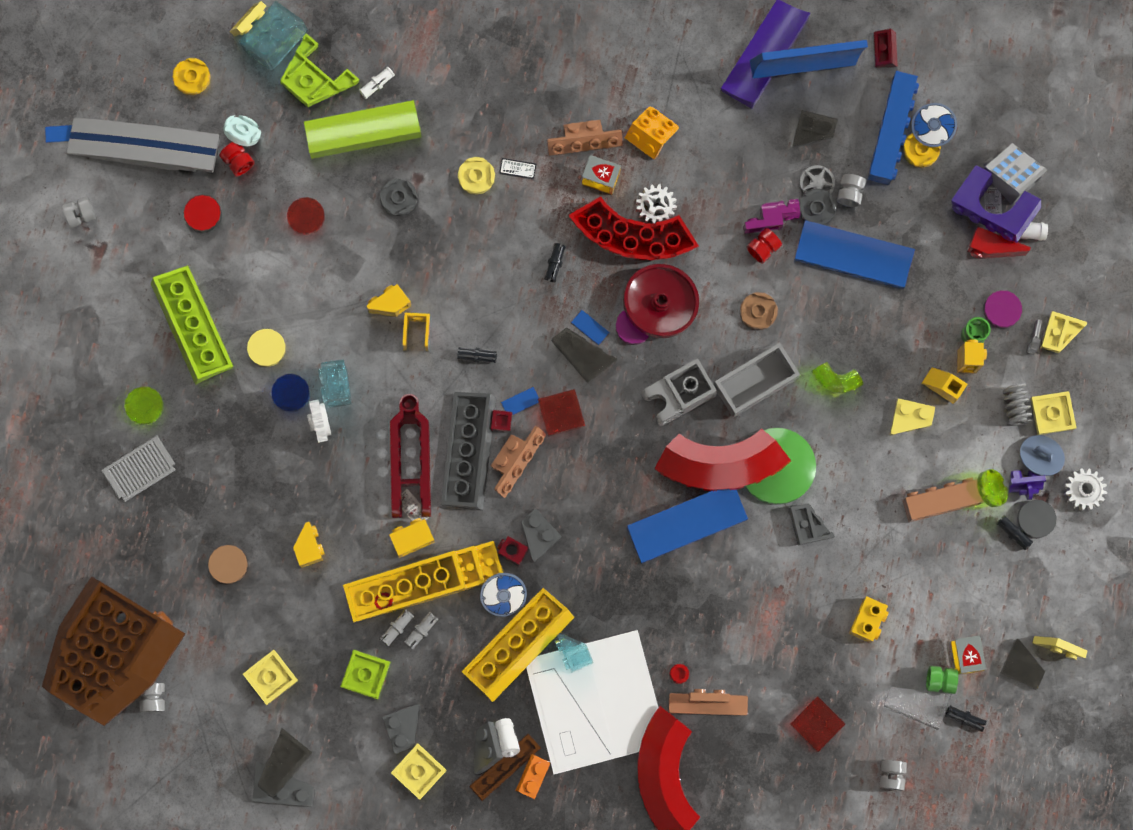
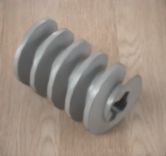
M1026 383L1011 385L1003 390V394L1007 395L1004 398V401L1008 403L1006 409L1011 410L1007 413V416L1011 417L1008 420L1011 425H1024L1033 422V420H1027L1032 413H1028L1026 410L1031 407L1024 405L1025 402L1029 401V398H1023V395L1028 392L1021 390V388L1026 386Z

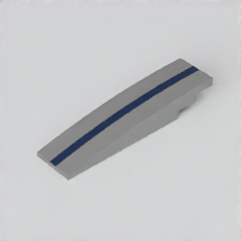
M74 118L67 154L173 171L180 169L192 172L199 170L213 173L220 135L137 123Z

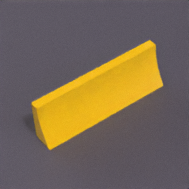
M542 588L464 668L462 673L493 702L574 619V616L562 603Z

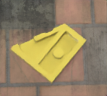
M1052 311L1040 348L1059 354L1087 325V322Z
M898 398L890 435L930 427L935 407Z
M1034 636L1032 642L1035 645L1050 649L1052 652L1066 654L1065 657L1072 660H1077V657L1086 658L1087 650L1059 638Z

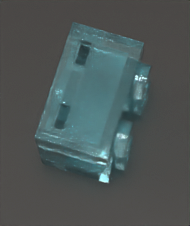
M345 360L322 362V368L318 369L321 384H324V387L321 388L324 403H328L329 408L352 405Z

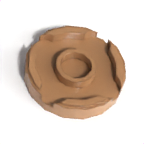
M752 293L743 300L740 306L742 321L753 330L767 329L777 318V304L766 293Z
M220 546L214 550L209 558V572L220 583H235L241 580L247 572V558L243 551L236 546Z

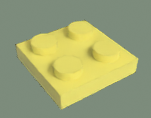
M262 1L253 4L229 32L234 36H242L244 33H248L253 27L251 23L259 20L265 14L263 10L266 5Z
M1069 391L1030 398L1037 435L1076 429Z
M275 650L271 651L243 673L266 705L270 704L298 682V679Z
M417 744L391 774L421 800L447 770L424 748Z

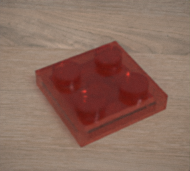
M575 389L538 399L548 437L585 427Z
M817 696L790 725L819 752L841 730L845 723Z

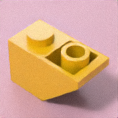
M396 284L395 286H388L381 296L371 298L366 306L371 314L397 317L411 307V301L399 285Z
M933 367L922 381L923 385L952 404L959 399L968 385L952 373Z
M310 522L305 523L293 547L301 568L323 561L322 555H325L322 544H318L316 537L319 536L316 526H311Z

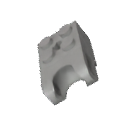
M697 358L645 388L641 395L646 401L659 398L666 402L665 409L656 416L658 425L663 426L715 398L717 390ZM688 384L695 385L693 389H688Z

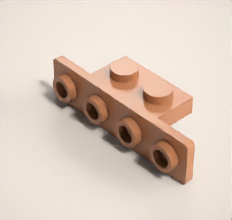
M600 120L563 124L565 137L547 140L549 155L623 145L622 131L603 132Z
M535 426L525 441L511 434L491 464L494 470L503 474L494 488L503 498H506L508 493L511 492L515 482L522 475L523 470L533 458L539 445L542 444L546 434L539 427Z
M694 689V693L691 692L689 694L670 693L669 713L746 716L748 714V697L725 694V690H713V693H706L705 689Z

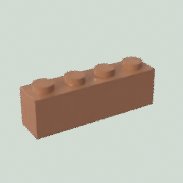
M973 477L962 480L961 484L955 485V482L943 485L944 488L938 490L936 487L925 489L926 493L918 494L917 491L907 494V497L902 501L908 522L983 504L986 499L980 479L973 480Z

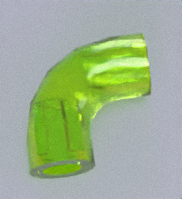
M825 362L811 371L823 388L833 393H847L863 386L862 378L855 369L841 375L835 373L829 363Z

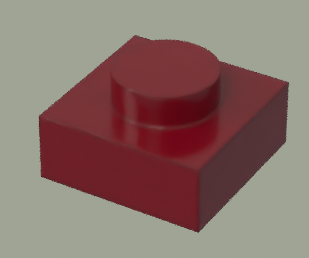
M493 410L491 430L510 432L512 412Z

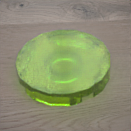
M142 386L135 388L125 399L126 414L137 424L154 423L163 413V399L151 387Z
M994 469L985 470L979 474L977 487L982 500L988 506L999 507L1006 503L1008 488L1003 484L1004 478Z

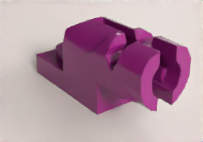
M783 200L761 205V220L758 218L748 219L743 226L744 234L762 232L765 228L771 231L781 230L783 220L788 221L799 218V200H789L787 206Z

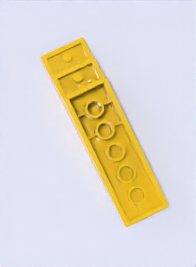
M491 541L478 546L451 551L347 583L343 587L353 622H358L482 586L489 577L503 573L495 542ZM387 592L390 596H381V593ZM379 596L377 603L380 607H386L392 598L393 604L391 607L380 610L375 606V597Z

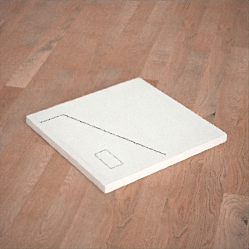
M638 630L539 655L526 667L554 775L639 752L646 727L658 709Z

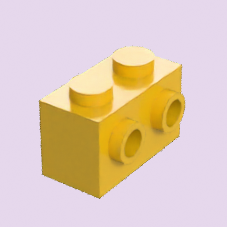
M967 340V342L963 343L957 350V373H977L984 366V360L987 358V349H984V343H978V340Z
M420 518L411 521L410 526L405 528L399 526L393 529L392 533L389 534L399 558L435 543L426 520H421Z
M867 596L863 598L849 634L869 643L873 642L874 639L877 640L881 633V629H879L881 621L885 622L889 614L886 611L888 605Z

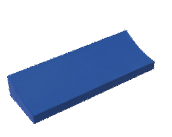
M867 40L761 53L749 60L752 79L855 66L861 53L868 47Z
M805 220L794 260L904 289L915 249Z
M717 489V491L708 492L627 525L626 529L642 564L747 521L748 517L737 490Z

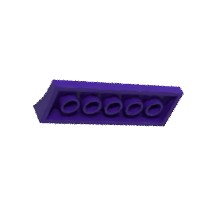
M776 0L720 91L753 109L773 76L752 79L749 60L761 53L789 50L807 23L810 13L795 8L781 0Z

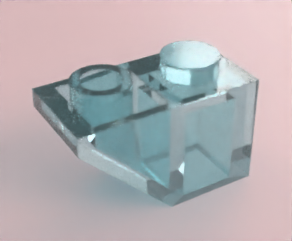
M563 634L557 635L558 640L555 641L559 652L563 651L565 658L562 661L566 670L570 669L571 673L593 665L594 662L586 644Z

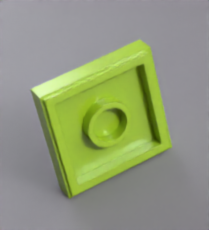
M353 650L340 687L378 699L391 662Z

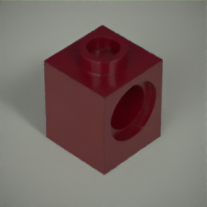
M509 536L506 540L502 539L497 547L499 556L518 567L528 551L527 546ZM515 546L517 548L516 554L509 555L506 552L507 547Z

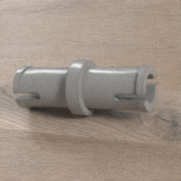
M404 609L400 616L389 624L390 627L379 639L389 647L399 633L402 634L404 632V627L414 616Z
M428 612L420 624L414 626L415 630L404 642L414 650L424 636L427 637V632L439 619L431 612Z

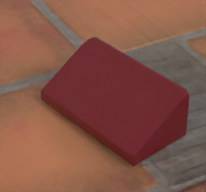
M891 28L875 31V67H898L896 32Z

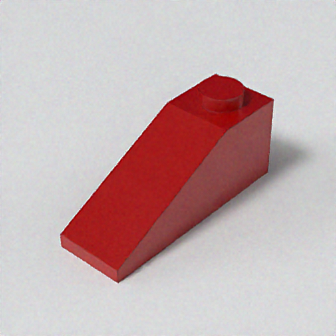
M977 227L967 252L978 259L1026 256L1031 247L1012 240L1008 241L1001 235Z

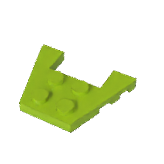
M306 33L302 38L300 46L295 51L292 61H290L284 72L280 84L304 105L310 107L357 85L359 78L348 69L334 81L307 58L318 48V43Z

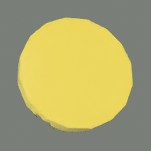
M469 158L459 167V184L463 190L470 194H483L490 190L494 184V168L484 158Z
M262 329L256 331L250 337L247 351L254 363L261 367H271L278 364L284 357L286 345L283 337L278 332L272 329Z

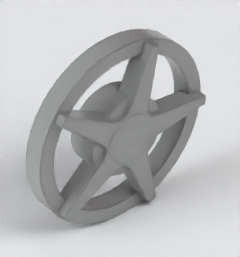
M811 166L801 175L800 188L803 194L806 193L805 190L823 189L824 186H831L830 194L834 190L835 178L832 172L824 166ZM813 169L822 170L820 175L815 176L809 171ZM824 172L829 174L832 183L825 181L823 178ZM807 174L811 180L810 184L804 188L803 178Z

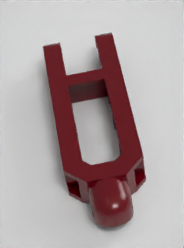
M405 394L399 402L400 412L390 421L392 518H402V487L420 486L421 517H431L429 420L419 412L418 398L413 394ZM404 424H416L420 427V478L402 479L401 427Z

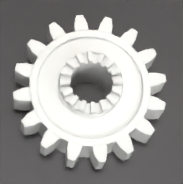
M318 399L309 401L312 413L307 415L310 430L316 431L318 443L328 441L327 436L331 435L325 404H319Z
M1089 468L1085 473L1083 469H1079L1078 473L1074 471L1071 473L1072 477L1066 479L1068 484L1063 486L1067 489L1064 495L1068 496V503H1073V508L1078 506L1080 511H1083L1086 507L1090 511L1093 509V506L1095 508L1099 507V502H1104L1105 499L1102 496L1106 495L1107 491H1104L1103 488L1107 484L1101 483L1104 478H1098L1097 471L1091 474V469ZM1082 486H1086L1088 488V494H1085L1083 492Z

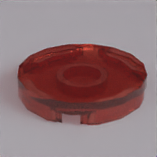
M304 197L295 200L289 206L287 220L295 232L309 235L319 231L323 226L325 213L317 200Z

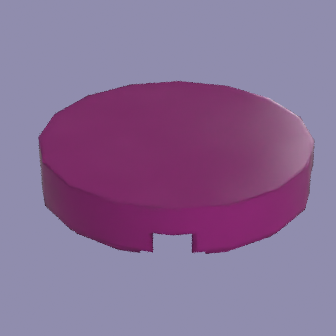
M1000 290L992 293L984 304V315L987 321L998 328L1013 326L1022 314V304L1019 298L1009 291Z
M625 310L618 315L616 333L622 341L627 344L639 345L648 340L650 336L642 333L632 325Z

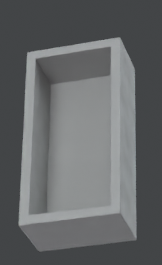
M778 343L716 380L714 387L734 418L796 381L800 373L782 345Z

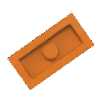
M531 754L515 791L535 799L550 762Z

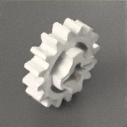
M652 184L650 190L645 187L643 189L644 194L639 193L638 197L640 199L636 200V204L640 206L636 208V211L641 212L640 218H646L645 223L649 222V220L652 223L668 220L669 216H674L675 213L673 211L676 210L677 206L673 204L676 203V198H671L673 192L667 193L668 187L661 189V184H658L657 188H654ZM665 198H666L667 201H668L669 207H668V205L665 204V202H664V199H665ZM644 203L648 206V212L644 208ZM659 203V206H653V204Z

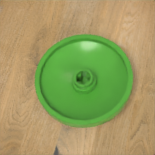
M784 428L766 429L764 431L778 442L791 459V462L775 475L764 478L760 483L756 484L755 482L746 485L745 488L755 498L765 503L775 505L787 504L800 498L811 486L816 473L815 456L808 442L794 431Z

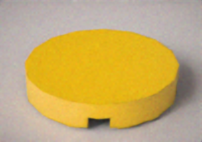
M187 58L176 65L172 77L175 86L180 92L186 95H196L208 87L211 76L208 67L203 61L197 58Z
M913 133L907 137L903 145L905 159L915 167L924 168L931 166L940 155L941 146L929 147L923 145L915 138Z

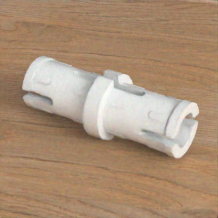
M386 67L376 77L373 76L370 82L359 89V92L367 99L376 90H381L383 85L394 77L395 74L389 67Z

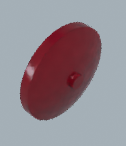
M652 264L641 268L630 278L624 291L623 305L629 321L639 331L655 338H670L681 334L693 323L699 310V294L692 279L679 268L667 264Z

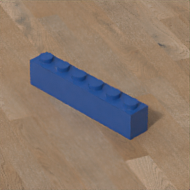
M896 71L893 76L867 180L889 185L891 180L896 178L898 169H895V165L901 159L902 152L899 149L900 145L903 146L905 143L906 135L903 133L905 128L908 129L911 118L908 117V113L913 110L915 100H912L913 94H917L919 83H916L918 76Z

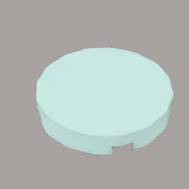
M230 116L226 119L223 127L226 137L233 143L241 146L256 144L261 135V130L259 131L257 123L246 116Z

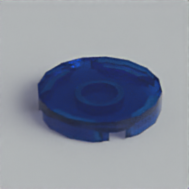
M285 374L275 381L271 394L274 403L282 411L296 412L308 403L310 390L307 382L301 376Z

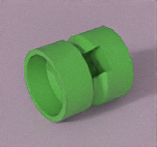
M981 317L970 319L961 331L963 342L978 340V343H983L990 334V324Z
M929 666L926 677V690L939 692L942 689L944 693L955 694L958 686V669L945 668L943 671L941 667Z

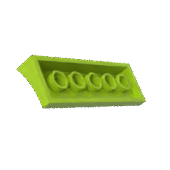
M414 100L304 121L311 159L421 138Z
M187 265L153 277L151 286L195 385L232 369V362L189 266Z

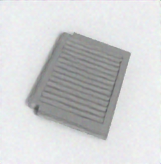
M156 435L101 471L119 499L123 497V501L126 502L174 472L175 468L173 465H175V462L158 435Z

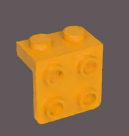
M650 106L631 124L624 138L652 159H655L664 144L677 132L679 127L657 109Z

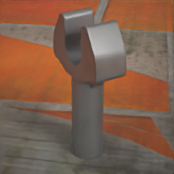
M1041 320L1035 321L1032 338L1027 348V353L1033 355L1038 350L1041 340L1039 339L1043 324Z

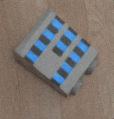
M1013 143L1009 147L1003 146L997 152L998 156L995 159L991 157L983 164L985 166L984 170L992 173V184L1011 205L1020 198L1024 191L1027 192L1037 184L1047 172L1045 167Z

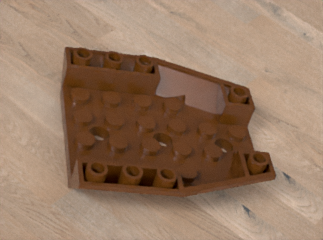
M91 576L59 625L42 687L74 709L105 726L155 683L182 641L185 633ZM125 613L126 619L122 623H118V615ZM103 647L104 653L100 657H96V649ZM81 681V689L74 691V683Z

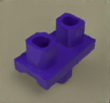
M1019 470L1011 471L1008 491L1009 493L1019 492V495H1025L1027 500H1032L1033 494H1039V490H1043L1046 477L1045 475L1035 474L1028 470V477H1022Z

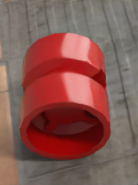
M231 142L221 150L219 156L226 165L230 166L233 174L238 177L249 171L255 161L248 153H244L245 149L243 146Z
M768 228L759 233L758 239H753L746 246L751 256L761 264H764L771 257V253L776 252L782 246V242L777 235Z

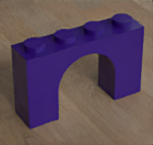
M976 165L951 200L952 209L959 215H966L972 222L984 225L989 231L1001 234L1004 239L1017 243L1041 209V199L1024 191L1009 211L1002 214L987 212L981 206L980 201L993 182L992 173Z

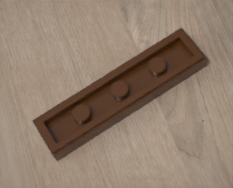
M529 734L518 742L520 748L518 754L513 757H503L469 786L481 801L528 761L531 754L534 755L541 749Z

